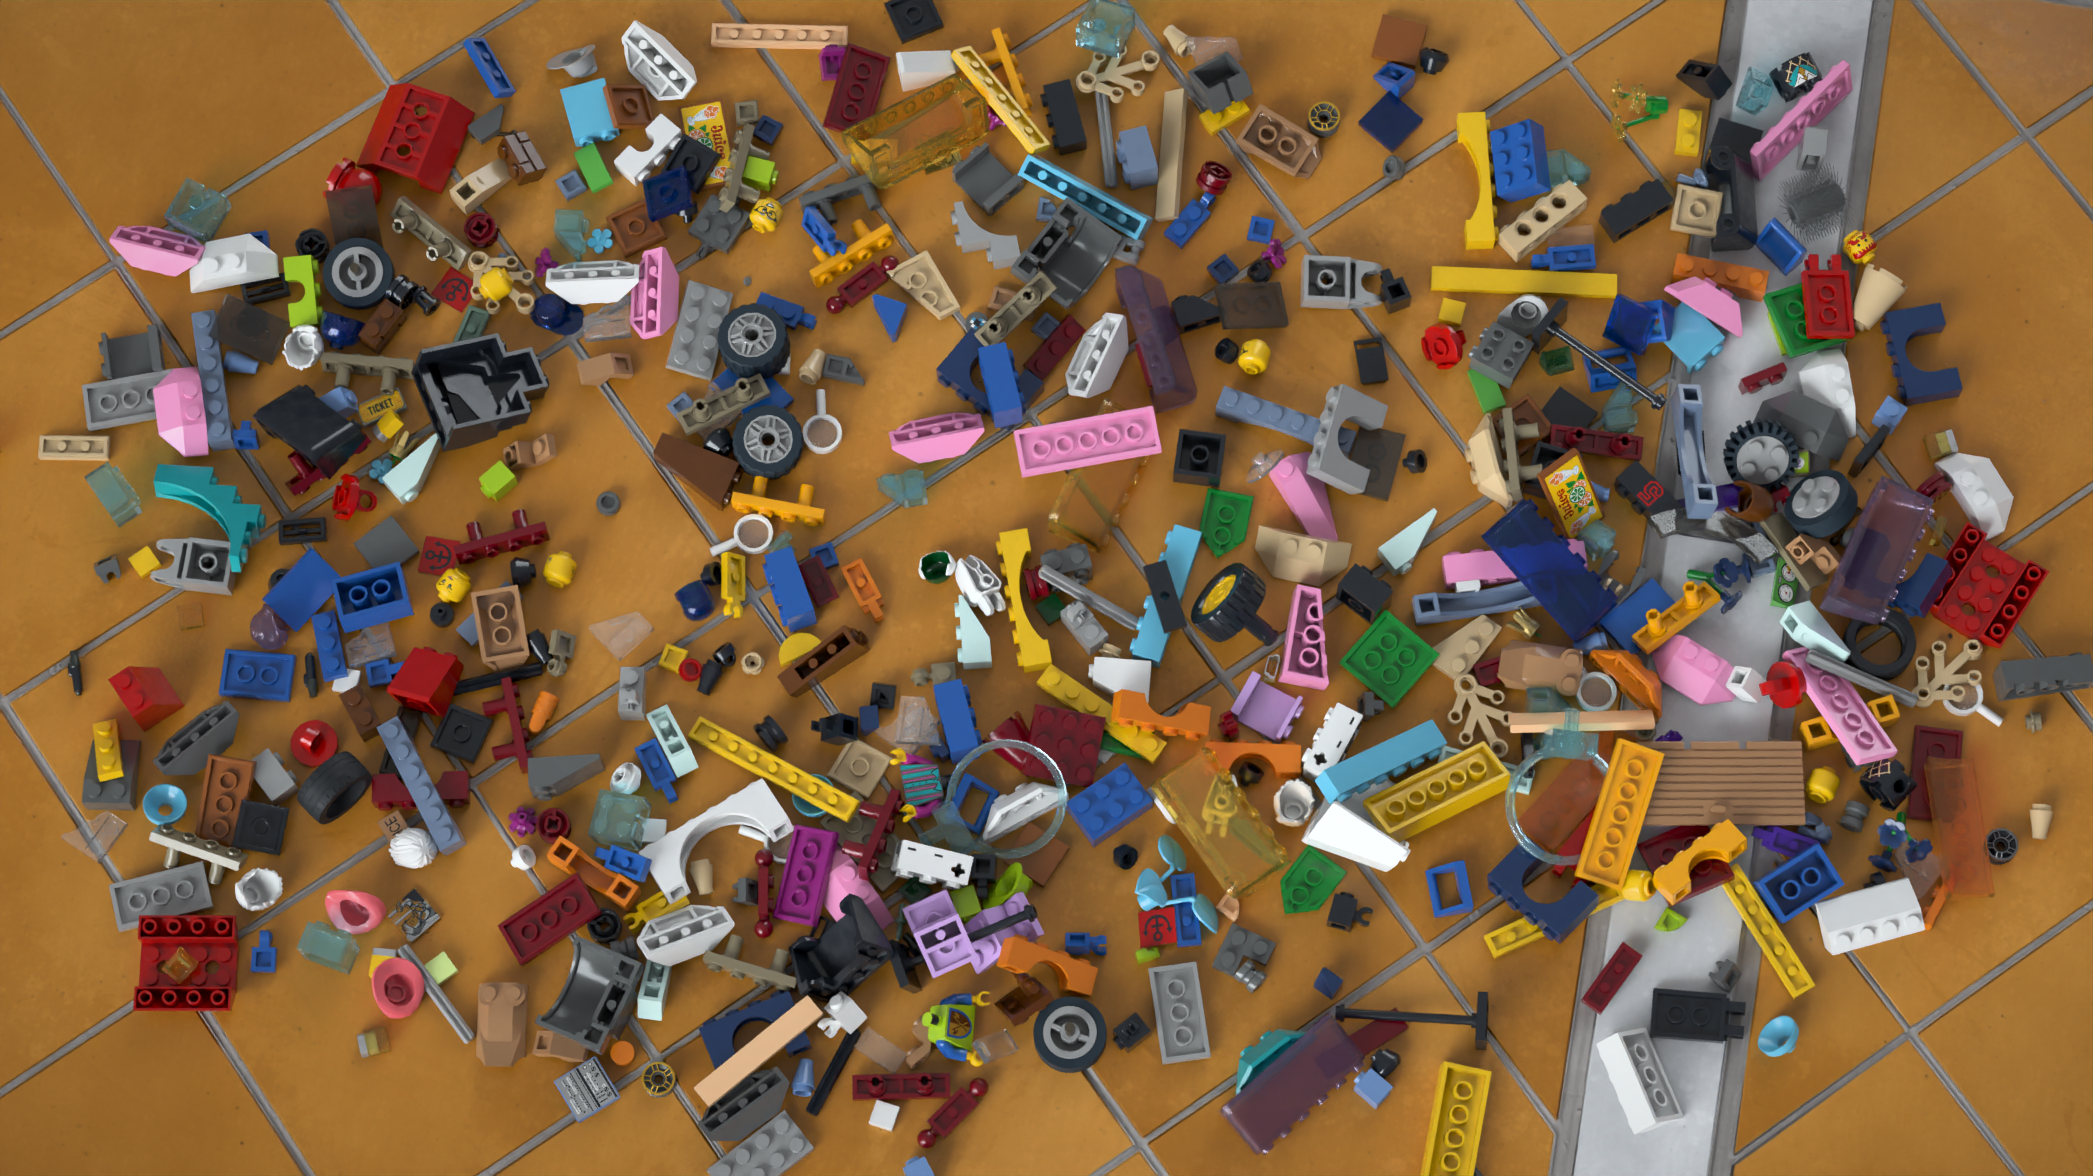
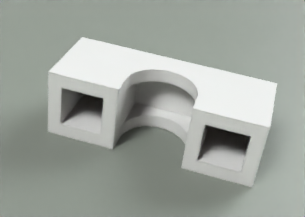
M660 114L645 129L647 138L654 143L648 151L639 152L629 145L614 160L616 170L635 186L640 182H645L651 175V171L656 166L664 163L667 155L675 149L682 137L681 129L663 114Z

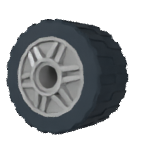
M756 303L741 305L739 308L733 309L723 318V322L720 323L717 339L725 366L732 373L736 374L737 377L748 379L760 373L763 379H769L779 374L781 369L785 367L791 353L790 340L783 318L774 309Z
M761 405L760 407L752 408L737 422L733 433V454L745 473L752 475L754 478L755 476H761L769 480H776L789 474L801 458L803 433L800 424L788 410L775 405ZM768 439L774 444L766 446L762 442Z

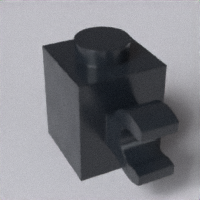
M1389 268L1380 271V279L1383 283L1380 288V296L1388 314L1410 307L1412 296L1403 277L1394 279Z
M843 713L819 718V722L812 720L811 730L821 732L822 742L841 746L857 741L858 718Z
M971 854L974 858L970 879L972 883H978V899H988V884H996L997 857L996 855Z
M1346 892L1335 893L1326 926L1350 932L1352 922L1358 923L1363 927H1369L1370 922L1363 920L1362 915L1365 913L1372 915L1373 909L1363 907L1356 911L1358 899H1354V895Z
M1135 1012L1113 1029L1114 1038L1112 1040L1120 1050L1125 1049L1129 1053L1151 1036V1030Z

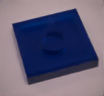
M1389 90L1359 120L1358 125L1393 153L1423 123V119Z
M684 165L642 181L648 217L651 222L694 207L688 172Z
M1621 293L1617 294L1602 336L1640 356L1644 355L1659 312Z

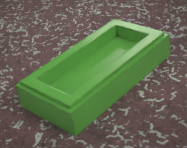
M1473 369L1467 371L1483 414L1506 407L1497 382Z

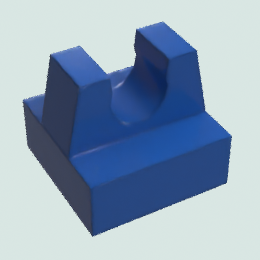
M242 421L240 430H233L232 438L236 449L259 450L260 439L257 430L251 428V421Z

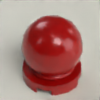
M344 157V163L342 165L337 163L326 180V183L330 185L327 191H323V196L333 202L339 199L343 207L354 213L372 211L380 203L382 196V184L378 176L372 171L363 168L355 169V162Z

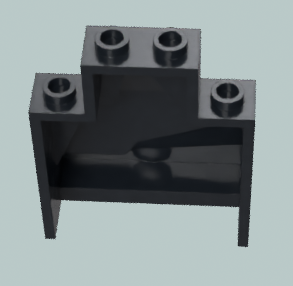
M498 333L421 349L411 372L443 452L468 447L496 438L499 431L525 424L532 412L529 401L543 398L549 387L548 378L543 374L538 355H535L533 348L529 347L507 352L506 344L504 341H501Z

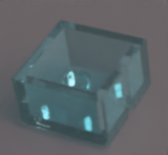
M1090 0L1085 13H1083L1076 27V46L1119 58L1135 28V8L1109 0Z
M186 178L164 217L170 227L206 243L212 241L232 206L227 196L210 188L207 190L204 185Z
M106 462L84 477L118 527H121L142 513L138 506L142 503L117 466L112 468L109 462Z
M600 789L588 835L596 843L616 845L640 851L645 829L635 820L637 819L642 825H647L652 805L645 797Z
M308 921L297 946L302 956L307 960L349 975L360 950V947L355 942L356 939L352 938V934L345 930L338 929V932L330 930V926L323 922L316 921L314 924Z

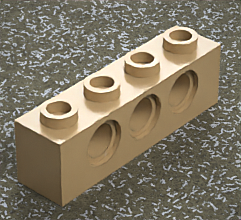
M1570 180L1564 184H1558L1546 198L1541 197L1531 210L1523 211L1513 224L1505 225L1499 232L1498 244L1517 263L1587 208L1588 198ZM1555 204H1562V205H1564V207H1563V208H1556L1554 205H1555ZM1539 217H1543L1546 219V221L1539 222L1536 219ZM1520 231H1527L1529 234L1526 235V236H1523V235H1520L1519 232H1520Z

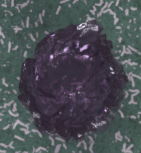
M263 604L262 609L251 620V637L262 648L276 650L286 644L289 636L286 632L289 628H284L287 624L270 609L271 607Z

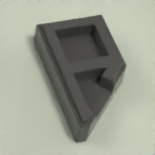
M500 104L467 126L468 131L481 145L500 133L502 117L505 111L504 106Z
M827 354L822 378L861 386L865 385V380L861 377L850 358Z

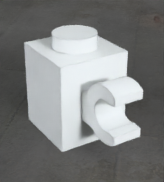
M840 991L824 1007L831 1018H823L817 1026L822 1030L829 1026L825 1035L832 1038L840 1027L849 1034H852L868 1017L850 997Z

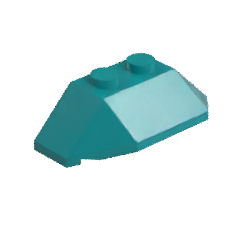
M1277 1029L1273 1033L1269 1030L1259 1038L1261 1041L1255 1047L1250 1045L1240 1053L1242 1057L1239 1058L1235 1098L1240 1100L1313 1043L1315 1036L1310 1032Z

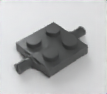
M711 194L688 230L690 236L700 240L702 243L696 253L699 258L704 259L710 249H717L729 254L750 221V213L738 206L742 198L737 197L728 212L719 210L721 200H718L717 196Z

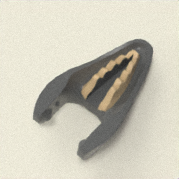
M1613 550L1603 559L1598 572L1589 608V615L1594 620L1603 619L1618 607L1641 584L1645 574V567L1641 565L1636 568V575L1633 576L1631 584L1624 585L1613 579L1609 575V569L1613 562L1619 559V551Z

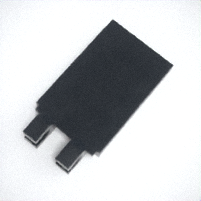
M1653 988L1650 1038L1721 1044L1724 1041L1727 1042V1038L1743 1039L1744 1026L1728 1025L1729 1014L1745 1016L1746 1002L1730 1001V998H1726L1727 994Z

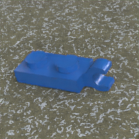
M1205 192L1199 203L1192 199L1179 214V218L1175 219L1165 230L1164 236L1182 249L1211 216V212L1207 209L1215 202L1216 199L1214 197L1216 195Z
M814 205L806 206L801 223L805 231L823 252L828 251L830 255L835 256L836 250H839L842 254H845L847 244L836 239V231Z
M1594 245L1548 247L1547 254L1532 255L1531 267L1532 269H1540L1548 266L1549 271L1558 272L1595 269Z
M761 292L756 302L758 305L762 304L774 309L783 318L786 327L796 330L799 324L813 330L817 323L815 320L816 316L803 313V306Z
M656 738L634 748L654 790L663 789L669 804L677 801V795L671 785L677 780Z
M611 845L610 850L597 846L594 856L606 860L605 868L644 883L652 863V859L616 845Z

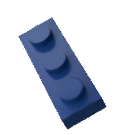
M467 38L463 45L494 98L512 97L516 91L485 38Z
M335 611L311 615L324 681L329 682L348 677Z
M1194 873L1170 875L1172 900L1190 896L1196 897ZM1192 902L1173 904L1177 948L1202 945L1200 923L1192 910Z

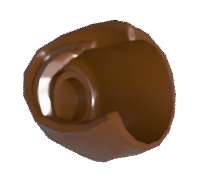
M1744 480L1733 481L1735 486H1742L1744 489L1738 493V512L1729 507L1724 509L1725 512L1737 519L1749 522H1764L1768 520L1775 508L1772 494L1758 484Z

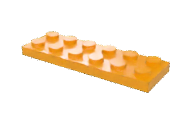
M1621 738L1617 739L1574 876L1616 891H1622L1664 753Z

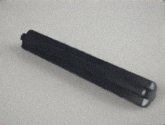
M540 662L460 680L456 684L453 695L456 696L502 685L501 679L511 677L512 682L541 676L543 674L542 665Z
M856 1029L852 1034L847 1032L806 1107V1111L809 1114L817 1116L861 1036L859 1030Z

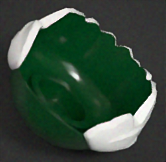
M937 550L936 553L931 552L920 559L919 575L922 579H926V581L932 584H941L946 582L951 574H953L956 562L947 551Z

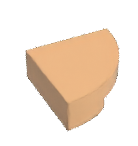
M1229 888L1215 909L1233 922H1236L1238 919L1240 907L1236 894Z

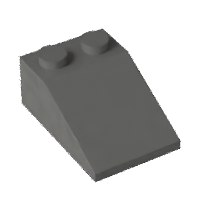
M94 740L92 741L82 794V803L88 810L135 811L141 748L140 740H120L124 776L100 782L98 777Z
M600 754L528 758V786L534 798H538L540 801H548L552 797H558L605 771V766Z

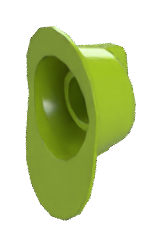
M1019 862L1010 865L996 881V884H993L988 889V899H983V908L989 909L1000 906L1016 893L1023 892L1025 896L1033 886V881L1022 873V865Z

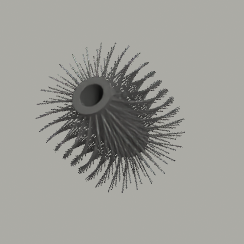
M1809 171L1810 177L1807 176L1806 178L1803 173L1804 179L1801 176V180L1795 185L1792 183L1789 185L1786 181L1788 186L1785 189L1787 188L1789 195L1786 198L1787 208L1785 209H1787L1788 213L1783 214H1789V219L1794 223V236L1795 224L1796 229L1798 226L1800 237L1803 229L1806 233L1805 237L1811 233L1814 235L1817 233L1820 237L1819 231H1823L1826 236L1825 230L1827 231L1830 228L1831 232L1832 228L1834 231L1833 225L1837 224L1840 229L1839 223L1841 225L1844 222L1843 224L1846 227V221L1849 226L1847 219L1842 216L1844 211L1848 213L1847 209H1844L1845 200L1847 199H1845L1844 195L1846 194L1843 193V189L1838 185V171L1837 183L1835 172V182L1834 178L1832 180V171L1829 179L1827 174H1825L1827 171L1821 175V172L1816 175L1814 174L1813 177H1811L1812 175Z

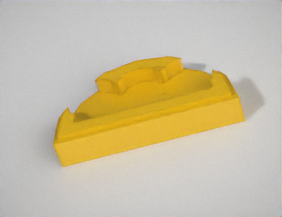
M802 632L788 637L779 650L781 667L802 658L821 643L819 638Z

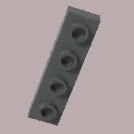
M874 168L865 175L859 177L851 176L845 182L829 184L824 189L816 192L808 191L802 197H799L802 213L804 214L806 206L814 205L816 209L820 210L821 215L830 225H834L838 222L832 204L863 194L869 211L877 210L881 207V203L876 189L888 185L889 176L886 168Z

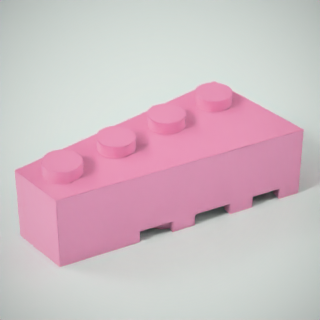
M1297 584L1292 594L1278 682L1324 691L1329 685V677L1327 676L1321 589Z

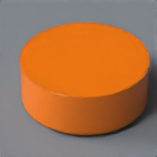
M619 1041L612 1046L610 1055L616 1065L627 1066L633 1062L635 1050L629 1042Z

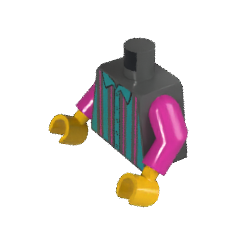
M901 748L892 750L890 753L895 754L897 759L890 760V763L892 765L900 762L903 764L899 765L906 805L899 812L904 811L907 815L902 820L908 822L911 818L930 817L941 807V803L945 801L943 790L957 787L955 775L940 776L938 764H934L931 760L905 753Z

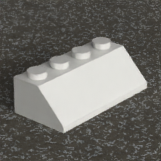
M1908 877L1815 903L1824 947L1832 955L1925 930L1921 907Z
M1646 1027L1617 1032L1596 1044L1634 1134L1651 1131L1684 1117Z

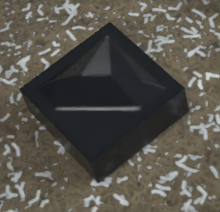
M873 682L870 706L877 705L878 708L894 709L897 685Z

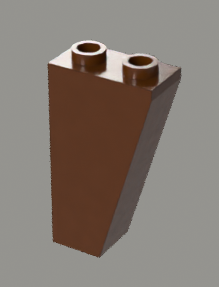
M665 433L661 434L653 451L656 462L718 510L723 511L725 505L730 504L733 494L731 491L735 484L738 485L743 475L739 462Z
M844 625L784 670L777 678L788 694L797 698L870 651L871 649L867 645L869 640L861 630L858 632L855 628H849Z

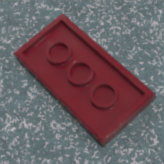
M848 42L822 127L856 139L867 140L891 57Z
M1915 725L1910 777L1918 786L1908 796L1907 819L1951 825L1956 824L1963 731Z
M575 873L497 926L519 964L524 966L601 915L602 911L581 875Z

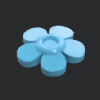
M595 229L592 231L594 238H589L587 241L588 246L594 248L596 253H603L604 247L610 249L613 246V241L610 239L612 232L608 229H605L603 232L600 229Z
M385 459L381 464L380 460H374L371 465L373 469L369 471L370 478H378V482L384 484L382 477L393 469L391 468L393 465L392 461Z

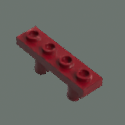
M1552 424L1550 425L1548 444L1567 450L1575 448L1579 453L1641 461L1644 437L1633 436L1627 433L1619 434L1585 429L1583 427Z
M362 430L361 432L365 435L366 439L352 455L362 453L367 449V445L371 443L367 434ZM293 451L288 455V459L298 474L284 484L294 496L305 493L315 481H321L326 478L320 473L318 467L309 465L307 460L298 452Z
M518 509L512 512L515 530L483 538L480 523L477 521L470 522L466 525L470 542L453 546L459 565L471 564L476 560L486 557L493 558L501 553L519 551L523 547L541 545L545 541L550 540L545 521L529 525L525 510Z
M511 677L501 679L504 691L503 698L482 702L485 716L503 712L509 714L514 740H512V743L491 747L494 760L498 761L516 757V759L518 758L522 774L528 773V758L534 757L532 750L527 751L526 742H529L530 739L527 727H522L521 720L525 719L522 705L518 706L516 699L520 697L518 684H513Z
M891 788L887 800L882 806L864 800L861 802L859 815L876 819L877 823L868 843L861 844L846 839L842 847V854L861 859L858 864L859 879L869 881L871 874L876 873L878 869V858L881 853L884 854L887 847V837L894 832L897 814L901 815L902 812H899V810L904 806L900 790Z
M950 1073L852 1075L853 1101L949 1099L951 1097Z

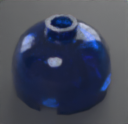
M323 311L319 328L323 338L331 342L330 347L343 350L344 346H354L361 341L358 334L365 325V322Z

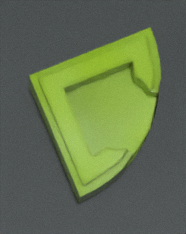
M1666 907L1654 929L1662 932L1675 931L1681 928L1688 919Z
M1155 947L1150 950L1143 948L1135 952L1138 965L1161 957L1158 948Z

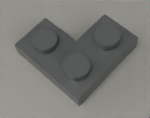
M1232 923L1212 964V968L1234 978L1243 957L1266 967L1276 943Z

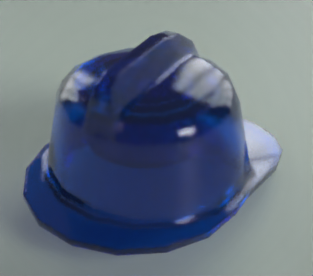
M551 293L542 295L534 301L535 307L530 316L537 326L565 336L576 333L582 327L584 315L579 305L571 304L562 297Z

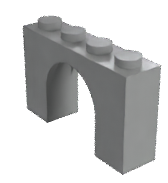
M1345 384L1330 387L1326 395L1324 411L1320 416V426L1314 437L1312 454L1308 458L1306 473L1351 495L1364 492L1370 470L1350 461L1344 456L1338 444V431L1345 420L1369 431L1382 428L1388 406Z

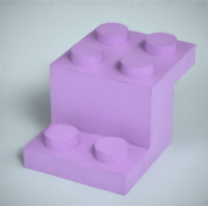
M947 889L902 908L933 978L978 958Z
M1016 893L1003 905L982 910L964 925L966 933H972L1024 911V905H1030L1024 893ZM1037 918L1034 922H1030L1027 919L971 943L978 957L971 961L977 975L986 972L998 962L1004 938L1014 937V934L1027 937L1028 942L1034 943L1045 933Z

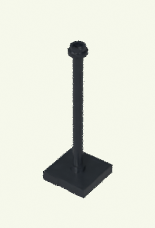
M1560 297L1532 331V342L1534 343L1532 350L1539 355L1549 341L1557 336L1652 403L1651 408L1659 411L1667 401L1662 393L1656 395L1561 329L1567 321L1568 302Z
M1033 904L1024 905V911L967 935L970 942L973 943L1027 919L1030 922H1034L1038 918V913ZM893 939L889 942L894 952L890 961L900 988L913 994L922 991L915 970L916 966L926 963L923 955L911 957L906 945L900 944Z
M1478 992L1477 1013H1472V1016L1347 1009L1345 1004H1341V1006L1336 1005L1335 1020L1344 1022L1345 1018L1471 1025V1028H1476V1050H1486L1489 1010L1488 992Z

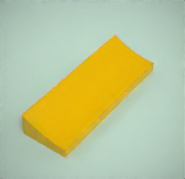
M1483 741L1364 799L1363 807L1376 827L1399 843L1508 789L1511 774Z
M1446 1061L1440 1065L1420 1176H1474L1492 1071Z

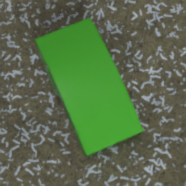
M594 142L574 152L593 194L613 184L610 173Z

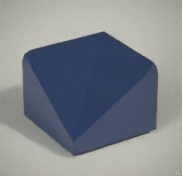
M877 705L859 708L863 736H867L879 728Z
M1323 967L1313 987L1333 1000L1343 985V979L1326 967Z

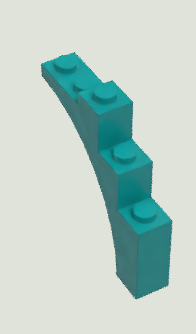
M158 464L153 480L156 497L174 499L191 504L214 518L224 529L231 543L229 552L232 572H241L243 563L248 561V545L251 546L252 539L259 538L261 529L266 527V515H262L261 505L242 504V496H239L237 486L219 485V478L215 477L214 467Z

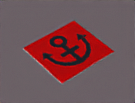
M450 267L431 294L462 313L472 299L470 289L473 286V280Z
M426 536L418 572L442 576L447 569H454L457 557L453 546L459 545L460 542Z
M1174 907L1138 913L1141 948L1177 942Z

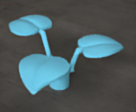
M1166 834L1162 835L1158 840V849L1162 858L1170 864V868L1161 878L1150 868L1142 871L1135 889V893L1138 894L1139 905L1145 911H1149L1156 906L1163 908L1166 905L1192 902V910L1196 917L1216 934L1218 932V915L1213 903L1205 895L1197 894L1196 897L1190 896L1167 900L1166 891L1161 883L1175 868L1180 872L1185 870L1186 857L1182 848L1174 839Z

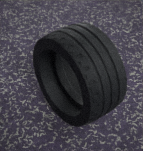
M1873 607L1860 612L1850 621L1842 638L1843 643L1851 651L1845 663L1885 681L1899 676L1908 667L1916 648L1915 632L1906 617L1896 612V610L1886 607ZM1876 624L1892 630L1899 638L1902 647L1898 659L1891 664L1879 665L1863 658L1857 650L1855 642L1858 632L1863 627Z
M343 751L327 759L310 774L300 787L297 799L317 822L327 824L341 817L362 798L372 782V776L355 756L348 751Z

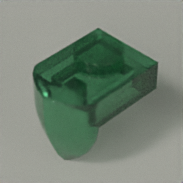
M1569 346L1550 351L1543 350L1540 354L1539 365L1549 376L1575 370Z

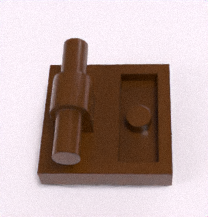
M1014 973L1013 975L1017 979L1019 987L994 1003L998 1011L1014 1027L1025 1023L1031 1015L1045 1009L1054 1000L1051 992L1034 976L1031 977L1028 973Z

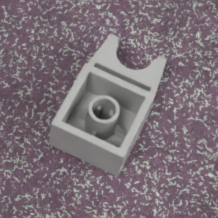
M1304 255L1301 262L1300 307L1354 309L1378 306L1382 304V297L1367 292L1362 287L1361 280L1381 274L1380 271L1383 270V267L1377 263L1351 259V257ZM1322 279L1327 280V283H1330V284H1328V285L1323 284V283H1322Z
M189 537V539L158 540L156 547L161 551L174 555V562L167 569L152 571L150 578L155 582L184 590L232 596L237 572H232L229 558L231 543Z

